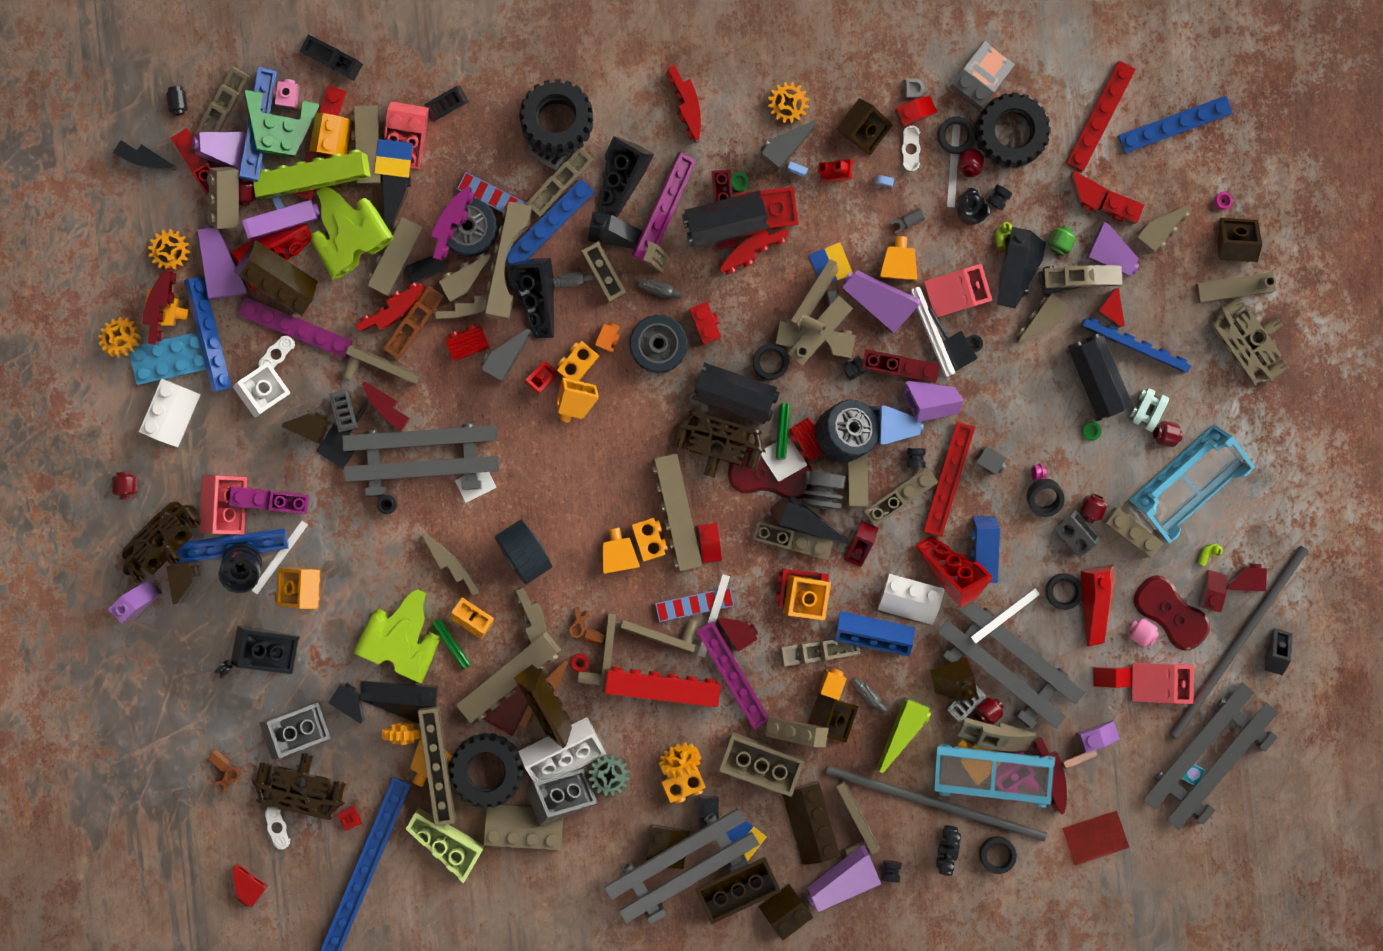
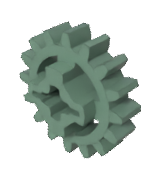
M604 754L603 760L598 757V764H591L594 770H589V773L593 774L589 778V781H594L592 788L598 787L597 793L603 790L604 796H607L608 792H611L612 796H614L616 790L621 793L620 787L626 788L627 784L625 781L630 780V777L626 776V774L630 773V769H625L627 763L621 764L622 758L619 757L616 760L614 759V754H612L611 758ZM608 763L606 768L598 769L602 764ZM615 764L620 767L622 773L616 771L614 768ZM612 767V775H615V777H611L609 783H607L608 779L604 773H608V770ZM597 777L604 781V786L598 782ZM620 781L617 786L611 787L612 783Z

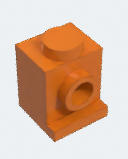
M611 322L608 325L604 324L595 346L613 353L614 348L611 347L616 345L620 335L617 333L620 326Z

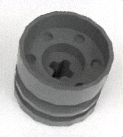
M806 471L804 483L812 486V490H804L803 494H810L811 499L802 498L801 503H805L813 508L827 510L842 508V504L833 502L834 498L843 499L842 495L835 493V489H844L846 476Z

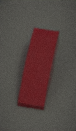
M363 381L362 386L373 406L390 424L403 431L411 418L395 409L398 401Z

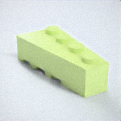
M419 807L406 828L436 858L441 860L446 865V868L453 872L462 883L465 882L485 846L449 824L435 826L433 815Z

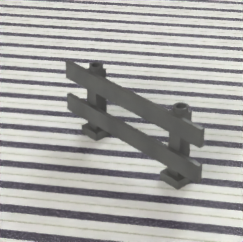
M473 423L462 424L461 428L378 433V430L366 431L367 434L343 436V451L367 450L368 465L344 466L345 482L369 480V488H365V495L367 497L387 495L386 487H382V479L465 474V481H461L462 490L482 489V481L478 480L477 473L500 471L499 456L476 457L475 442L498 441L497 425L474 427ZM463 443L464 458L381 464L380 449Z
M973 601L961 608L957 606L956 608L973 622L964 633L948 620L944 622L937 632L954 646L950 651L944 650L940 656L949 663L960 660L961 656L965 654L1028 705L1024 711L1018 710L1014 715L1029 728H1033L1037 723L1034 719L1039 714L1057 729L1066 716L1048 702L1058 690L1076 705L1085 692L1067 678L1068 674L1061 668H1058V670L1002 624L999 625L989 635L1047 681L1038 693L1035 692L971 638L994 620L992 617L994 614L987 608L982 609Z
M1243 682L1228 700L1223 697L1217 703L1218 712L1165 773L1161 770L1155 776L1156 785L1144 797V800L1154 809L1160 805L1169 793L1180 800L1181 803L1167 818L1178 829L1183 826L1193 813L1197 815L1195 819L1204 825L1216 810L1208 804L1204 806L1202 802L1250 745L1256 740L1259 742L1256 746L1266 752L1278 738L1274 733L1270 731L1266 733L1264 731L1278 714L1268 703H1265L1252 719H1249L1240 711L1255 693ZM1233 720L1243 730L1194 788L1187 792L1178 782L1228 723Z
M738 808L719 819L714 813L707 815L704 820L708 826L636 868L630 862L625 863L621 867L624 875L605 885L604 888L611 899L618 897L631 888L637 894L638 899L619 909L626 923L645 913L651 925L667 915L661 902L726 864L731 872L749 864L744 854L760 845L753 832L748 833L733 843L726 833L745 822ZM717 840L722 848L718 852L651 891L644 884L643 881L709 842Z

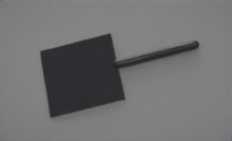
M928 307V311L946 339L942 342L954 371L978 359L962 330L949 337L932 308Z
M367 402L363 405L362 409L356 416L357 422L362 416L365 409L367 408ZM334 424L316 452L344 469V466H346L355 451H343V436L350 435L352 430L339 433L338 427Z

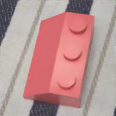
M202 475L200 533L244 534L246 507L229 506L228 499L230 486L247 488V477Z

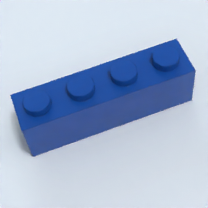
M840 611L834 641L909 657L914 643L915 627Z

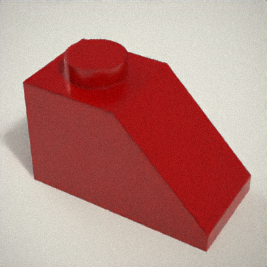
M930 95L913 100L895 109L902 128L938 113Z
M1077 171L1073 172L1071 180L1077 202L1081 204L1082 209L1088 212H1095L1106 196L1108 189Z
M718 524L698 525L703 563L722 561Z
M237 863L232 869L236 896L240 898L239 902L244 906L253 907L268 885Z

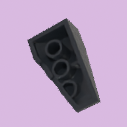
M613 136L605 153L606 166L602 178H604L603 188L600 191L597 213L612 215L616 218L619 216L647 171L654 156L652 152L640 145Z
M1012 227L1010 230L996 305L1016 308L1043 261L1046 243L1031 230Z
M533 258L507 264L509 283L519 298V305H522L527 315L526 320L534 337L553 338L554 275L551 258Z
M782 497L770 509V512L780 525L845 544L850 542L845 534L802 504L798 498Z
M361 681L360 700L415 723H420L418 710L437 706L438 686Z

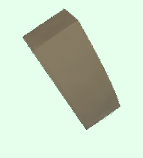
M867 454L847 462L848 506H868Z

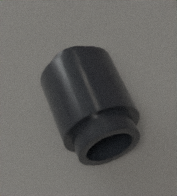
M182 86L169 87L166 93L169 112L173 113L174 116L184 115L185 111L188 110L186 91L183 90Z
M384 495L379 498L377 508L383 514H392L398 508V501L392 495ZM386 501H391V508L385 506Z

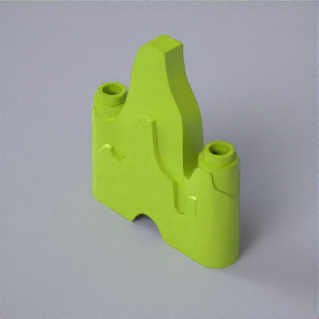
M323 187L317 191L321 201V218L330 239L325 233L316 231L311 235V241L332 280H337L359 265V258L362 253L368 252L374 255L394 240L393 235L378 211L367 198L359 200L357 202V210H355L334 189Z
M419 589L412 591L404 599L397 611L389 618L386 616L387 612L379 608L373 611L353 653L376 664L389 660L393 662L395 672L416 682L423 683L440 641L438 640L439 635L429 632L428 635H425L421 644L418 643L425 623L424 602L427 593Z

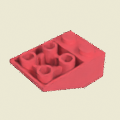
M391 102L387 109L384 140L413 143L410 168L420 169L429 108Z
M982 264L924 281L932 310L937 317L993 301Z
M1132 663V701L1193 704L1194 665L1186 663Z

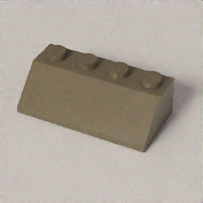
M731 732L719 771L792 797L804 764V757Z
M498 805L494 808L487 807L484 845L561 850L564 818L540 826L532 807Z

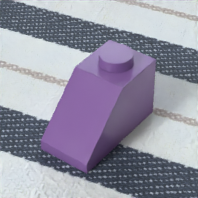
M1114 721L1077 732L1082 749L1086 753L1106 747L1120 739Z

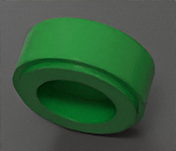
M742 172L733 174L731 177L732 189L737 192L746 190L749 185L748 176Z
M1093 421L1085 423L1081 430L1082 436L1090 441L1098 439L1101 435L1100 425Z

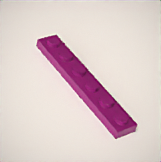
M678 152L632 253L633 257L646 263L643 259L649 243L652 242L659 246L695 166L696 160L682 152Z
M246 297L238 313L242 317L345 359L347 357V349L353 342L350 339Z
M714 621L696 630L753 729L755 730L766 724L769 717Z

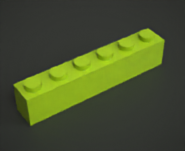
M352 150L347 155L333 154L328 159L322 157L314 158L313 162L306 163L305 161L294 163L295 166L290 167L281 165L272 171L270 169L260 170L258 182L253 181L255 197L265 200L370 178L368 155L360 152V150Z

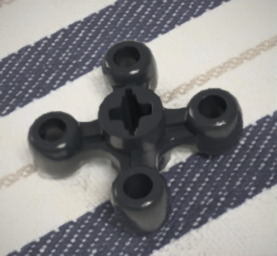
M945 825L942 838L945 841L940 840L936 867L939 868V874L952 876L955 865L952 860L957 861L961 834L958 832L957 827Z

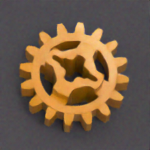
M784 82L783 87L778 84L776 86L777 91H771L773 97H768V100L772 102L768 105V108H773L770 114L777 115L776 121L782 118L783 124L786 123V120L793 124V119L799 122L801 120L799 115H806L803 109L809 108L805 104L809 101V98H804L807 92L800 91L801 85L795 88L794 82L790 86ZM786 91H793L796 94H788ZM779 95L781 103L776 106V98ZM785 99L793 101L791 104L792 108L789 105H784ZM801 100V108L798 111L796 103ZM781 112H789L790 115H784Z
M163 229L162 235L155 233L156 240L150 239L153 246H148V249L152 250L149 257L155 258L152 261L153 264L159 262L158 268L162 269L165 266V269L172 267L174 270H177L178 264L183 267L182 261L189 260L186 254H190L191 251L187 250L186 247H189L190 243L184 242L187 237H180L181 232L177 231L174 234L173 229H169L167 233ZM170 237L176 238L180 243H172ZM162 241L160 248L157 249L159 243ZM168 246L173 248L171 254L165 252V250H168ZM182 251L180 257L177 259L178 253ZM159 257H167L169 263L162 261Z
M119 317L118 321L112 318L111 324L106 322V328L100 329L103 335L98 336L101 340L99 345L111 357L116 355L120 358L121 354L128 356L129 350L134 352L133 347L139 346L137 340L141 339L139 335L141 331L135 322L130 321L129 318L123 320L122 317Z
M414 723L391 724V728L382 729V739L391 741V744L407 745L414 743V739L422 738L421 728L414 726Z
M684 742L682 746L678 743L674 748L669 747L670 751H664L665 756H661V762H659L664 775H667L668 778L673 776L674 779H677L678 776L684 778V774L691 775V770L696 771V765L701 764L699 761L701 756L697 747H694L693 744L687 746V743Z

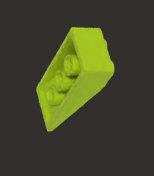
M907 697L904 698L876 767L879 772L884 773L923 727V724L928 723L931 716L928 706Z

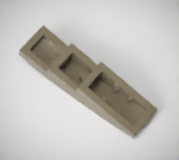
M234 66L231 67L213 102H210L195 134L199 132L221 131L250 75Z
M577 149L526 204L532 206V210L541 217L590 166L594 159L584 149Z
M489 295L474 296V303H455V311H436V319H458L486 312L483 311L485 299L488 300Z
M428 533L422 535L440 569L448 566L456 582L464 579L472 595L479 593L480 589L460 561L444 545Z
M834 638L779 647L782 666L861 654L860 646L834 641Z

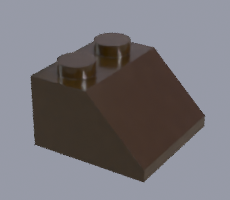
M859 98L836 129L846 139L870 156L893 125L874 105Z
M1220 218L1218 234L1219 259L1258 262L1262 248L1258 220Z
M315 412L314 414H306L284 422L281 427L313 442L322 443L331 422L327 421V416Z
M196 561L178 564L176 567L166 566L173 605L184 602L199 581L198 576H201L200 566L196 565Z
M967 658L930 670L936 693L957 701L970 700L978 695L974 675Z
M818 693L808 724L829 728L827 738L847 743L859 706Z
M652 824L646 861L689 837L690 830ZM685 857L667 868L684 869Z
M790 884L782 888L780 893L770 897L759 906L782 941L813 918L810 910Z

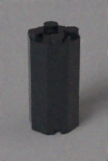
M756 191L686 209L685 213L682 214L684 228L689 229V232H687L689 247L693 246L694 249L768 231L770 227L769 223L767 224L766 222L768 217L763 198L760 197L761 192Z
M1099 333L1086 338V343L1079 341L1069 345V350L1066 351L1096 422L1101 421L1102 418H1109L1128 408L1134 407L1104 336H1100Z
M704 362L703 367L706 370L702 369L694 391L698 394L697 396L693 395L692 400L762 424L771 420L773 410H770L772 403L775 404L780 394V392L776 391L777 387Z

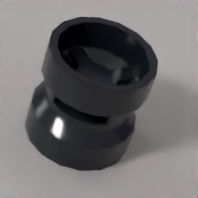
M997 184L993 189L994 193L988 197L987 202L996 209L1003 211L1006 206L1005 202L1013 194Z
M859 355L854 357L853 361H846L841 364L849 381L858 374L863 375L867 373L866 369H862L863 361Z
M907 448L909 460L906 463V467L926 468V462L923 458L926 455V449Z
M883 860L884 872L881 874V880L894 883L900 882L899 870L902 867V862Z

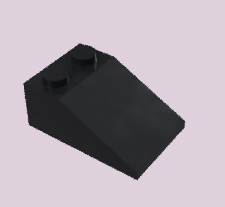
M237 626L231 664L237 668L292 674L299 636L253 627Z

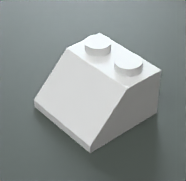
M269 362L233 386L254 418L290 394Z

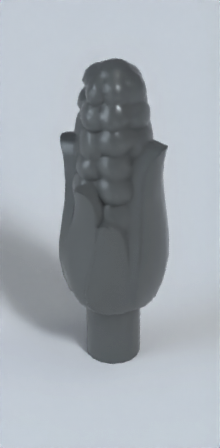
M581 271L560 274L559 277L553 278V286L561 288L578 287L585 284V281L594 280L593 272L584 274Z
M640 279L637 282L638 287L646 290V293H651L665 299L671 297L681 299L682 291L673 289V286L670 284L657 282L652 279L650 281Z
M857 677L852 679L856 692L869 707L876 708L883 714L887 708L881 703L882 699L879 694Z

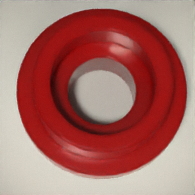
M575 654L570 660V666L575 672H584L589 667V659L584 654ZM578 659L583 661L582 666L576 665Z

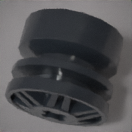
M245 543L230 546L224 552L218 572L219 580L223 587L234 593H246L252 590L258 583L263 564L259 551L252 545Z

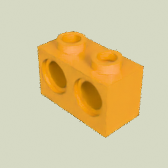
M583 341L580 344L576 342L569 350L571 352L569 357H563L557 364L559 367L557 371L567 379L580 381L600 357ZM580 350L588 351L589 356L586 360L578 358ZM569 364L576 366V372L573 375H568L565 371L566 366Z
M654 518L632 524L643 561L666 555L665 550H668L665 539H661L659 532L662 531L659 520L655 521ZM649 524L653 527L651 535L643 534L642 527ZM650 543H657L659 545L657 553L652 554L648 551Z
M464 598L460 599L450 616L452 621L481 640L489 631L494 621L493 617Z
M831 668V671L826 669L818 691L823 695L839 700L847 679L843 675V671Z
M697 765V770H691V775L684 774V778L678 776L677 779H674L672 776L661 780L670 803L675 802V804L685 801V797L688 795L697 796L704 792L703 789L706 788V785ZM691 777H696L699 780V783L694 787L688 784V779ZM679 785L681 787L680 793H671V786Z

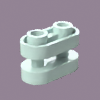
M1147 388V390L1143 389L1138 397L1140 402L1137 407L1134 406L1129 417L1132 418L1131 422L1137 425L1141 421L1146 422L1145 429L1153 432L1168 404L1169 398L1161 395L1157 399L1154 397L1156 391ZM1152 404L1155 407L1149 416L1145 413L1149 405Z

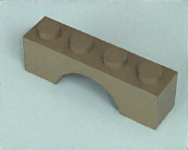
M784 319V322H779L775 344L793 348L809 329L803 327L798 332L793 329L790 319ZM841 329L840 332L833 331L827 337L825 342L829 346L832 356L852 358L856 335H851L852 331Z

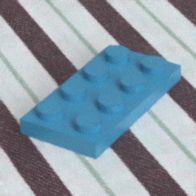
M197 332L164 339L162 342H159V346L147 343L134 346V352L129 350L137 385L206 370Z

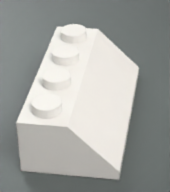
M587 717L571 725L572 730L567 745L564 748L559 746L550 737H545L518 751L523 765L533 782L573 772L606 754Z

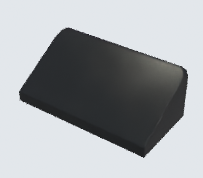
M433 255L405 266L412 284L448 270L444 258L442 261L434 259Z

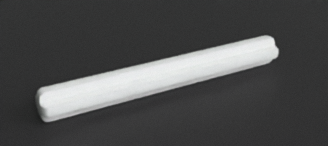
M920 287L911 289L910 294L922 301L917 307L918 313L944 376L949 377L955 374V371L935 322L928 311V305Z

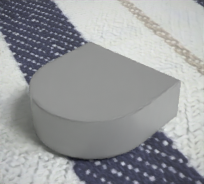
M916 78L905 79V99L919 98L924 93V83Z

